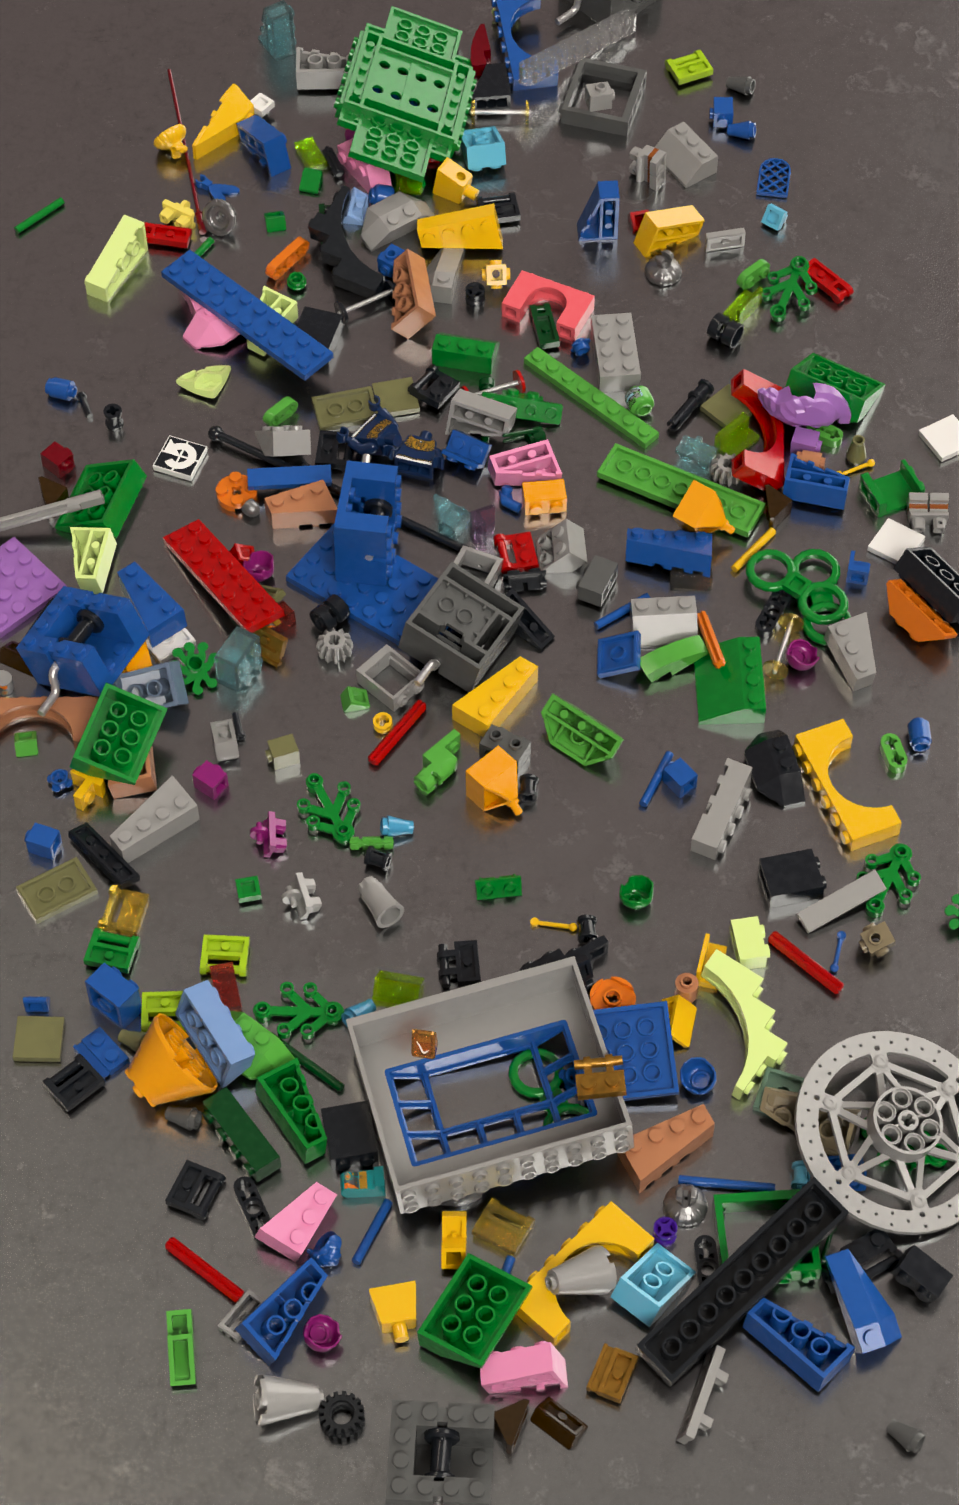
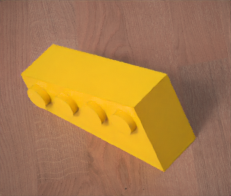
M494 203L417 219V232L422 248L503 249V237Z
M521 656L452 704V720L481 737H484L491 724L500 727L538 682V666Z

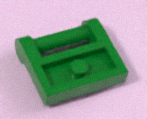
M95 928L83 959L84 965L100 967L103 963H106L110 967H116L122 973L129 974L134 956L140 945V936L133 935L128 937L104 932L101 928ZM102 940L128 946V948L100 943V941Z

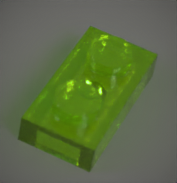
M312 137L294 142L295 150L306 168L317 170L327 168V161Z

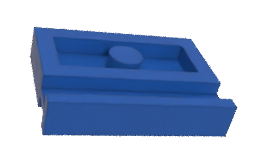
M98 1027L83 1038L81 1043L73 1046L77 1055L81 1054L104 1080L107 1076L113 1075L130 1062L129 1057L101 1027Z

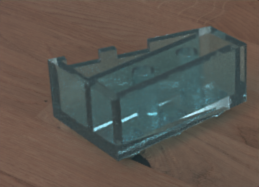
M284 0L263 8L261 21L264 25L260 27L262 35L258 36V40L275 61L296 53L295 45L297 42L294 36L296 27L293 21L295 13L293 8L288 6Z

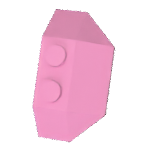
M203 307L196 312L183 334V339L197 350L202 347L223 346L240 335V333Z

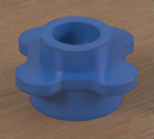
M589 338L575 340L571 345L570 351L575 352L577 356L586 354L590 351L589 342L591 340Z
M55 770L47 777V781L52 785L53 792H60L61 789L70 788L73 785L72 780L68 778L66 770Z
M574 1064L567 1070L562 1069L558 1073L559 1078L565 1084L564 1088L566 1090L576 1085L575 1075L577 1073L574 1069Z

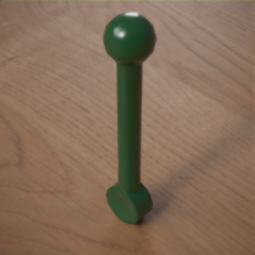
M833 1232L826 1239L821 1266L826 1262L824 1256L828 1255Z

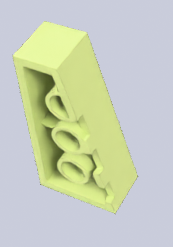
M123 215L90 273L85 278L84 284L88 295L108 302L148 251L144 222Z

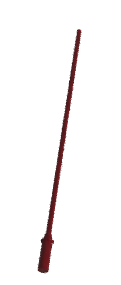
M168 69L167 72L178 124L182 125L171 69ZM184 138L182 143L183 145L187 146L186 140ZM187 150L184 154L196 207L195 218L199 234L204 235L207 231L202 220L203 212L199 207Z

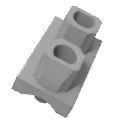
M301 872L295 874L296 879L289 886H286V892L281 897L283 903L290 904L292 908H297L300 920L307 919L309 913L319 912L322 906L320 897H310L309 895L314 894L316 890L314 879L304 878Z

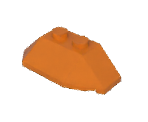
M902 579L888 580L886 585L889 614L899 626L909 633L913 640L922 642L957 637L958 634L953 627L944 621L941 615L931 608L923 597L908 587Z

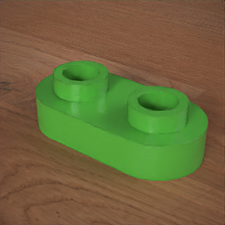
M764 259L758 260L741 272L736 284L743 290L752 288L756 282L768 276L770 264Z

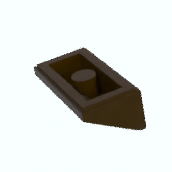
M11 641L0 648V663L33 677L16 649L19 643Z
M547 1397L535 1408L530 1418L532 1423L567 1449H571L588 1429L584 1422L551 1397Z

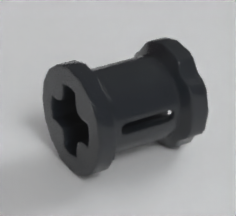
M108 404L105 406L103 413L107 418L105 420L107 429L112 431L120 430L124 425L123 418L121 417L122 408L118 404Z
M534 774L521 775L519 777L521 790L518 793V799L524 803L537 801L536 785L539 783V778Z
M371 845L366 851L364 864L381 867L386 872L392 860V852L388 851L386 853L375 849Z
M587 914L579 916L576 920L579 926L578 942L586 944L590 939L598 938L597 933H595L597 918Z

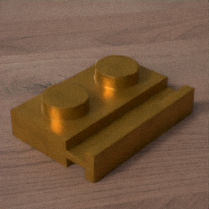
M267 626L249 635L245 633L243 649L276 668L282 664L281 659L284 657L288 638Z
M604 1343L587 1384L586 1391L595 1392L599 1396L621 1403L637 1364L638 1356L616 1347H610Z

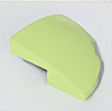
M215 365L205 367V369L198 370L197 372L192 370L176 379V383L194 394L215 398L226 383L231 366Z

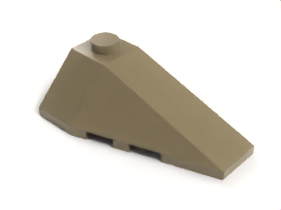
M765 1087L760 1110L781 1125H786L795 1132L794 1116L798 1093ZM845 1109L859 1117L861 1116L862 1109ZM819 1110V1132L826 1154L837 1156L839 1154L828 1113ZM837 1116L848 1155L858 1126Z

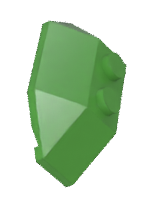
M553 693L541 711L550 744L584 766L612 759L624 741L615 731Z
M230 1011L235 1023L240 1025L243 1036L247 1042L253 1045L255 1050L252 1064L242 1073L243 1076L249 1080H256L257 1077L295 1059L280 1038L246 1013Z

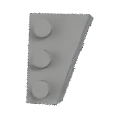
M459 389L451 400L445 434L451 435L453 429H457L468 435L481 434V436L503 437L502 435L509 433L514 426L517 408Z
M867 612L829 625L824 640L852 692L872 685L876 675V667Z

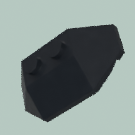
M781 730L758 734L744 751L748 766L752 767L751 776L756 790L779 803L778 805L783 808L805 804L801 770L788 735Z

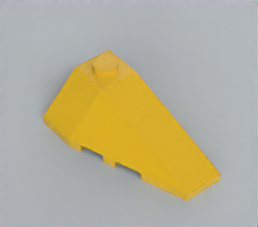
M233 83L219 100L222 103L217 111L213 110L210 115L209 125L203 126L193 142L194 159L198 160L238 136L239 132L236 123L255 115L254 105L236 84Z

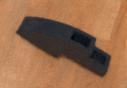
M602 935L598 938L590 939L579 948L570 949L565 955L560 948L555 951H548L541 958L525 963L520 968V971L573 956L576 959L583 955H587L593 971L594 960L608 953L609 941Z

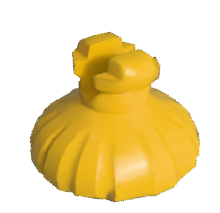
M177 124L164 130L155 138L153 145L160 150H170L171 157L179 159L181 154L188 150V147L182 143L186 136L185 126Z

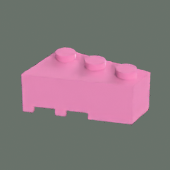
M548 439L489 456L488 470L495 486H522V483L562 478V472Z
M540 1341L535 1343L534 1346L529 1347L516 1346L511 1348L510 1351L505 1352L493 1351L482 1369L480 1368L481 1386L489 1394L520 1392L523 1386L535 1385L537 1390H545L544 1385L560 1384V1388H568L565 1359L551 1342Z

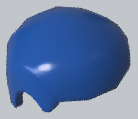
M692 1057L685 1061L680 1069V1080L684 1088L694 1095L707 1094L713 1090L717 1082L716 1071L713 1065L705 1058Z

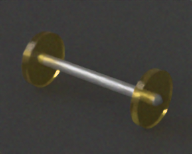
M472 100L469 113L471 114V124H475V114L525 115V124H529V115L532 111L529 110V100H526L525 110H475V100Z
M783 613L780 615L778 623L786 631L776 660H768L762 666L763 673L773 679L780 680L787 677L788 668L781 663L790 633L799 632L804 627L803 619L793 613Z

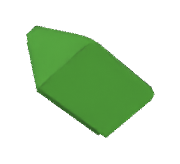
M347 686L340 695L344 712L370 708L366 689Z
M36 731L14 734L17 757L38 754Z

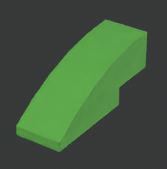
M700 635L672 642L649 652L640 658V665L652 683L669 672L672 675L676 674L706 656L709 652Z
M192 1309L166 1311L170 1386L196 1384Z

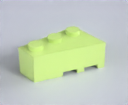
M266 286L263 287L260 300L291 323H294L298 319L297 301ZM247 339L248 349L262 356L267 354Z
M70 527L73 541L72 548L74 550L75 577L80 589L93 591L94 594L103 593L117 545L110 528Z

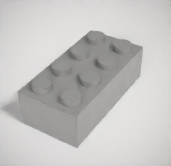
M632 314L591 315L590 332L599 390L603 393L629 391L633 386H640L641 371Z

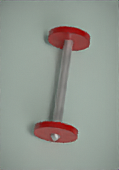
M514 370L512 382L475 392V394L482 396V392L493 393L513 386L519 390V393H525V381L521 372ZM466 386L460 387V389L469 391Z

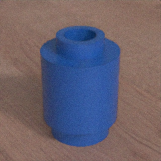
M54 377L47 380L45 392L50 397L71 401L77 394V386H75L74 381Z
M920 717L912 719L907 724L910 746L917 752L926 751L932 743L929 722Z

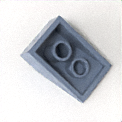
M179 661L166 662L122 673L113 684V686L165 708L189 703Z

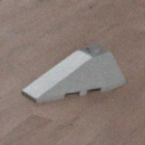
M441 248L428 265L427 273L433 302L452 304L465 249Z

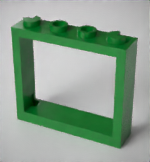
M800 1189L713 1195L712 1210L719 1266L729 1258L723 1213L780 1209ZM819 1246L810 1253L812 1263L798 1264L778 1284H788L798 1280L808 1283L809 1280L820 1279L822 1267Z

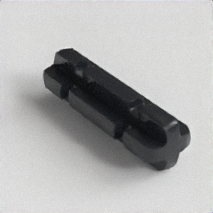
M326 146L322 150V154L333 175L341 178L345 171L333 148Z

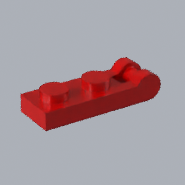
M144 222L147 243L188 249L192 229Z
M816 258L809 261V270L807 271L809 276L817 284V287L832 298L834 303L840 304L844 301V297H849L854 293L850 284Z

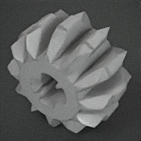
M725 452L724 456L718 454L711 461L710 476H712L713 482H719L720 485L727 484L730 487L731 484L737 486L739 481H741L732 476V459L736 456L735 453L728 455Z
M333 627L331 632L325 630L324 635H319L316 644L320 659H325L327 664L331 661L337 664L339 660L345 663L346 657H351L353 642L349 633H344L343 629L336 631Z

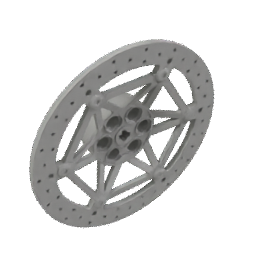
M876 1031L858 1034L835 1044L819 1057L810 1068L801 1084L795 1105L794 1123L797 1145L811 1177H815L849 1211V1216L872 1228L904 1235L938 1232L959 1223V1193L945 1203L929 1208L927 1198L959 1171V1147L942 1132L943 1119L940 1112L943 1105L947 1103L959 1144V1112L954 1097L959 1093V1083L956 1082V1080L959 1081V1059L949 1051L924 1038L901 1032ZM887 1055H898L917 1060L939 1072L946 1080L941 1083L888 1062ZM869 1058L871 1066L836 1095L832 1096L825 1093L830 1080L842 1068L858 1059ZM891 1072L933 1088L934 1091L924 1093L913 1087L901 1086ZM872 1074L875 1075L878 1097L876 1102L842 1101L845 1096ZM884 1077L893 1087L887 1091L885 1090ZM939 1097L937 1103H935V1102L932 1100V1099H934V1098ZM895 1099L899 1100L902 1105H899ZM917 1108L923 1110L924 1114L920 1113ZM845 1109H867L869 1112L865 1120ZM819 1110L828 1113L842 1167L838 1171L830 1163L821 1142L818 1122ZM879 1113H882L886 1119L880 1117ZM837 1116L865 1129L868 1134L851 1161L848 1159ZM923 1130L927 1131L930 1136H927ZM885 1135L889 1136V1137L891 1138L892 1142H891V1141H888V1140L885 1138ZM941 1140L952 1152L936 1148L935 1145ZM907 1144L911 1145L914 1150H911ZM870 1145H873L880 1155L858 1166ZM926 1155L955 1162L949 1170L928 1188L922 1189ZM889 1159L895 1161L906 1192L864 1176L862 1173ZM916 1162L917 1164L915 1187L905 1163ZM855 1181L909 1203L910 1210H898L879 1205L860 1195L849 1184Z

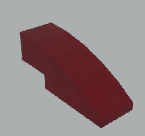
M480 24L471 45V66L476 71L474 79H480L486 64H491V48L485 24Z

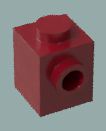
M56 441L40 453L43 467L60 479L70 473L75 467L72 451L67 447L64 448Z

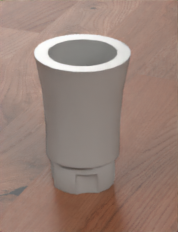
M369 876L358 884L357 890L372 913L378 927L387 928L399 921L404 914V907L392 897L382 883L373 878V876Z

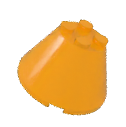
M162 1013L153 1018L129 1067L125 1069V1074L135 1084L132 1087L139 1098L145 1097L152 1107L213 1093L216 1090L215 1088L218 1087L217 1079L197 1048L194 1050L186 1040L189 1035L174 1020Z

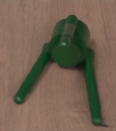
M541 426L502 435L503 438H506L503 439V443L525 438L529 445L546 440V434Z

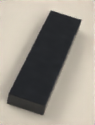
M87 822L68 831V837L120 890L140 881V875Z

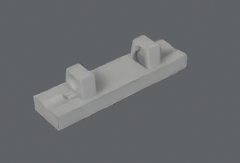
M718 1345L709 1349L706 1353L676 1441L684 1445L688 1441L695 1439L698 1429L706 1431L711 1428L714 1419L705 1415L704 1410L713 1384L722 1386L727 1383L729 1374L719 1369L726 1349Z

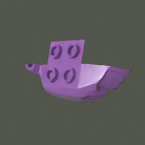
M813 383L816 391L814 399L808 396L797 397L792 395L789 386L779 391L772 387L758 389V398L767 412L793 427L804 425L820 428L821 426H829L836 420L840 424H849L851 419V410L846 399L837 389L826 384Z

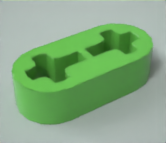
M290 396L284 397L266 411L263 416V422L268 426L280 425L295 413L298 408V402Z
M829 425L821 426L815 430L820 432L819 440L823 441L822 444L831 448L839 447L842 444L843 432L841 429ZM806 426V429H815L811 426Z
M892 733L883 735L879 747L888 770L895 774L904 772L908 759L899 737ZM886 742H889L891 745H894L893 750H891L890 745L886 744ZM894 757H896L898 763L901 762L900 765H898L896 762H893Z

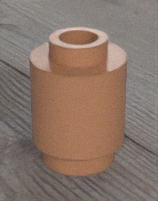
M808 450L797 451V459L804 462L809 460L815 462L814 466L824 470L826 458L822 457L823 453Z
M691 973L680 974L675 981L674 996L679 994L690 1003L694 1002L698 994L699 982L697 977Z

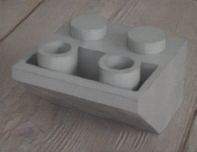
M302 425L262 426L261 431H255V436L264 456L311 455L310 430L302 429Z
M568 519L563 520L536 538L539 568L541 571L546 570V574L573 572L587 563L584 529Z

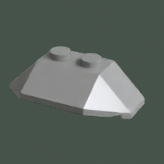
M399 191L367 208L360 238L370 252H373L417 229V219L435 215L426 202Z

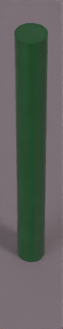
M280 1038L294 1058H298L302 1066L338 1092L343 1090L345 1084Z

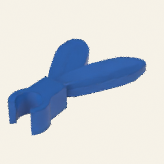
M200 174V181L195 179L196 187L209 191L213 199H223L226 201L223 194L235 195L240 193L238 187L226 184H213V181L206 178L203 174Z

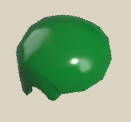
M643 875L630 876L628 882L620 886V901L626 907L635 910L648 906L653 900L654 883L649 877Z

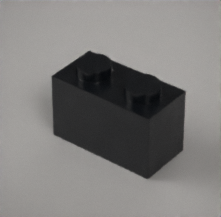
M915 1244L905 1250L890 1272L900 1284L908 1286L920 1300L928 1303L939 1298L953 1277L949 1271Z

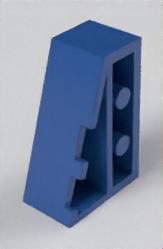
M253 115L236 123L240 140L253 155L257 154L261 158L259 163L262 166L266 164L271 177L291 168L286 148L287 139L284 133L279 132L274 126H271L258 115Z
M618 180L597 182L577 222L578 241L618 239L620 202Z
M791 453L783 494L793 501L844 510L850 477L829 468L823 470L814 466L815 462L810 460L804 462L797 459L796 454Z

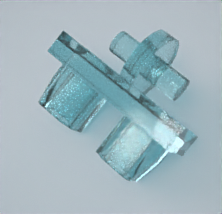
M684 435L680 444L676 447L675 453L680 455V459L686 462L694 460L698 462L699 467L707 469L718 453V448L703 443V437L697 436L694 439Z

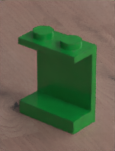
M905 459L901 460L899 471L875 480L871 478L868 472L860 475L858 488L878 518L907 508L906 501L909 492H925L923 482L918 480L913 467L909 466Z

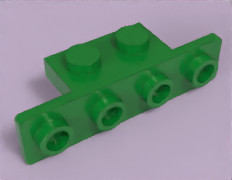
M514 388L502 390V394L482 392V396L516 407V418L559 425L561 422L563 405L543 401V396H539L540 394L537 392L519 393V390Z

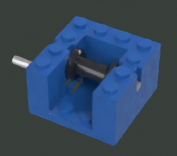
M363 454L362 462L347 460L334 523L336 581L387 586V580L392 578L393 565L391 564L392 561H395L396 557L394 544L398 545L399 532L396 531L397 528H401L402 502H398L401 501L402 489H399L401 487L402 475H398V466L370 463L371 456Z
M63 586L16 647L17 651L36 682L51 686L50 695L37 711L40 716L44 717L59 696L60 688L100 697L105 683L114 684L150 635L129 598L103 593L95 595L93 591Z

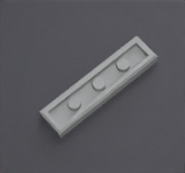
M873 870L803 909L796 915L809 934L884 892L887 888L876 870Z

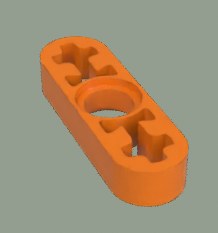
M300 236L297 237L267 265L265 274L273 280L279 279L307 253L310 246L309 241Z

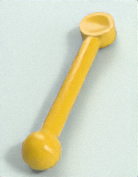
M869 459L867 463H864L862 465L856 466L843 472H837L843 475H847L868 466L873 467L875 465V461L873 459Z
M535 917L530 920V925L534 928L540 925L565 928L572 932L578 928L576 923L539 921Z

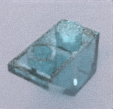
M437 494L433 496V510L438 532L457 541L470 526V512L464 507L455 505L445 497Z

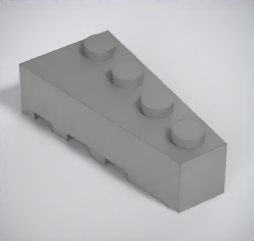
M296 47L297 90L339 89L349 54L346 57H342L335 52H331L329 55L320 53V50L312 49L311 52L303 51L301 47Z
M727 758L724 764V776H719L714 795H711L706 807V813L708 814H702L691 841L690 851L716 860L719 853L723 854L727 845L726 838L728 835L732 836L736 826L734 823L735 819H740L744 810L742 805L744 801H749L753 790L750 788L752 767Z
M172 775L110 835L111 846L127 863H130L200 820L198 805Z

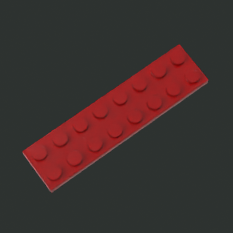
M199 519L163 537L164 544L247 635L285 616L281 606Z

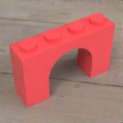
M522 270L502 302V317L520 323L529 309V305L544 300L556 302L564 308L556 324L558 336L574 342L594 310L595 296Z

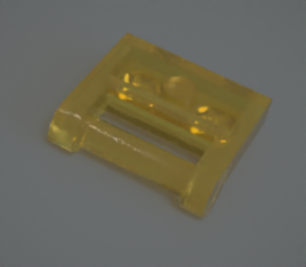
M116 885L110 886L108 892L110 896L103 917L99 919L98 928L103 929V931L138 936L150 901V895L131 890H120ZM122 899L124 902L117 923L112 922L111 919L117 901Z
M491 1198L473 1227L472 1235L515 1256L527 1234L532 1230L536 1219L531 1216L525 1217L499 1204V1200ZM496 1212L499 1215L521 1225L522 1227L519 1229L493 1216L492 1214Z

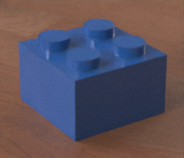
M103 963L85 980L90 1005L121 1029H125L141 1014L142 1000L138 985L131 979H125L116 967H110Z

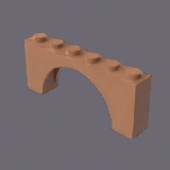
M23 696L18 698L0 697V730L19 719L28 717L47 718L61 724L68 730L73 738L75 751L99 699L92 696L58 697L43 717L37 711L47 699V696L31 698Z

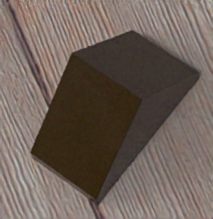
M43 476L38 477L45 505L69 498L67 487ZM57 516L49 518V522L54 521Z
M765 485L764 503H766L768 529L770 527L775 529L791 513L793 500L774 487Z
M523 1399L495 1411V1429L506 1452L510 1455L513 1453L529 1412L530 1400Z

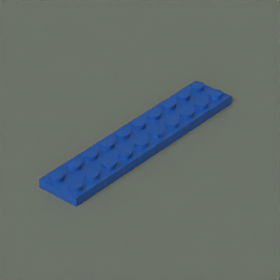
M188 250L161 271L162 277L304 381L334 358L332 351L193 251Z

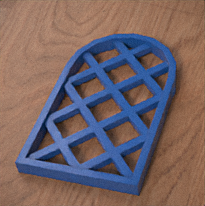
M779 158L765 160L759 169L756 195L787 198L791 175L790 165ZM772 163L773 165L768 167L766 164ZM782 163L786 167L781 168L779 165ZM777 167L779 171L774 172L771 169ZM769 171L772 175L767 177L764 173ZM782 172L786 176L780 178L778 174ZM774 176L778 179L775 182L770 180ZM768 181L770 185L765 186L763 183ZM781 182L784 186L779 188L776 184ZM774 186L777 190L772 192L769 188Z

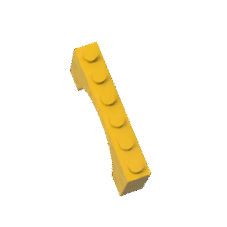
M841 719L795 735L792 749L795 756L800 758L804 773L810 776L814 791H818L823 808L828 809L833 826H837L840 831L841 841L844 845L847 844L850 851H854L899 835L902 822L892 805L879 808L860 806L845 799L832 785L828 775V767L837 755L851 748L853 735L845 720Z
M612 1201L606 1206H601L589 1223L585 1222L580 1226L577 1231L578 1234L573 1239L568 1238L562 1244L561 1250L556 1255H550L545 1261L544 1267L539 1272L534 1271L527 1279V1283L532 1285L533 1288L516 1315L546 1342H551L554 1347L570 1332L571 1321L559 1307L556 1295L546 1288L545 1277L547 1272L597 1245L603 1246L609 1253L621 1255L634 1263L639 1261L654 1246V1238Z

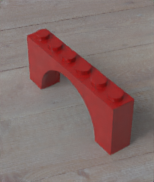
M743 369L731 379V396L740 400L757 419L764 437L763 452H752L744 449L732 459V476L763 491L765 485H770L778 490L785 482L783 422L770 415L762 406L758 398V389L772 387L779 391L783 388Z

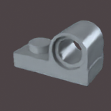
M232 719L210 722L217 762L238 759V744Z

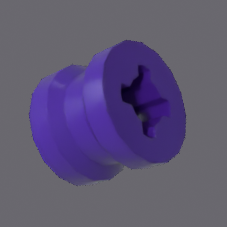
M660 1217L655 1221L653 1238L656 1244L659 1243L663 1247H668L675 1243L678 1226L672 1218Z

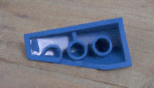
M845 1249L824 1256L852 1345L855 1347V1353L864 1354L885 1347L902 1338L894 1312L850 1250Z

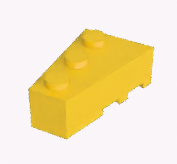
M693 205L645 212L633 243L642 255L647 258L651 256L650 252L658 249L663 251L667 249L666 246L674 242L680 244L698 236L705 220Z

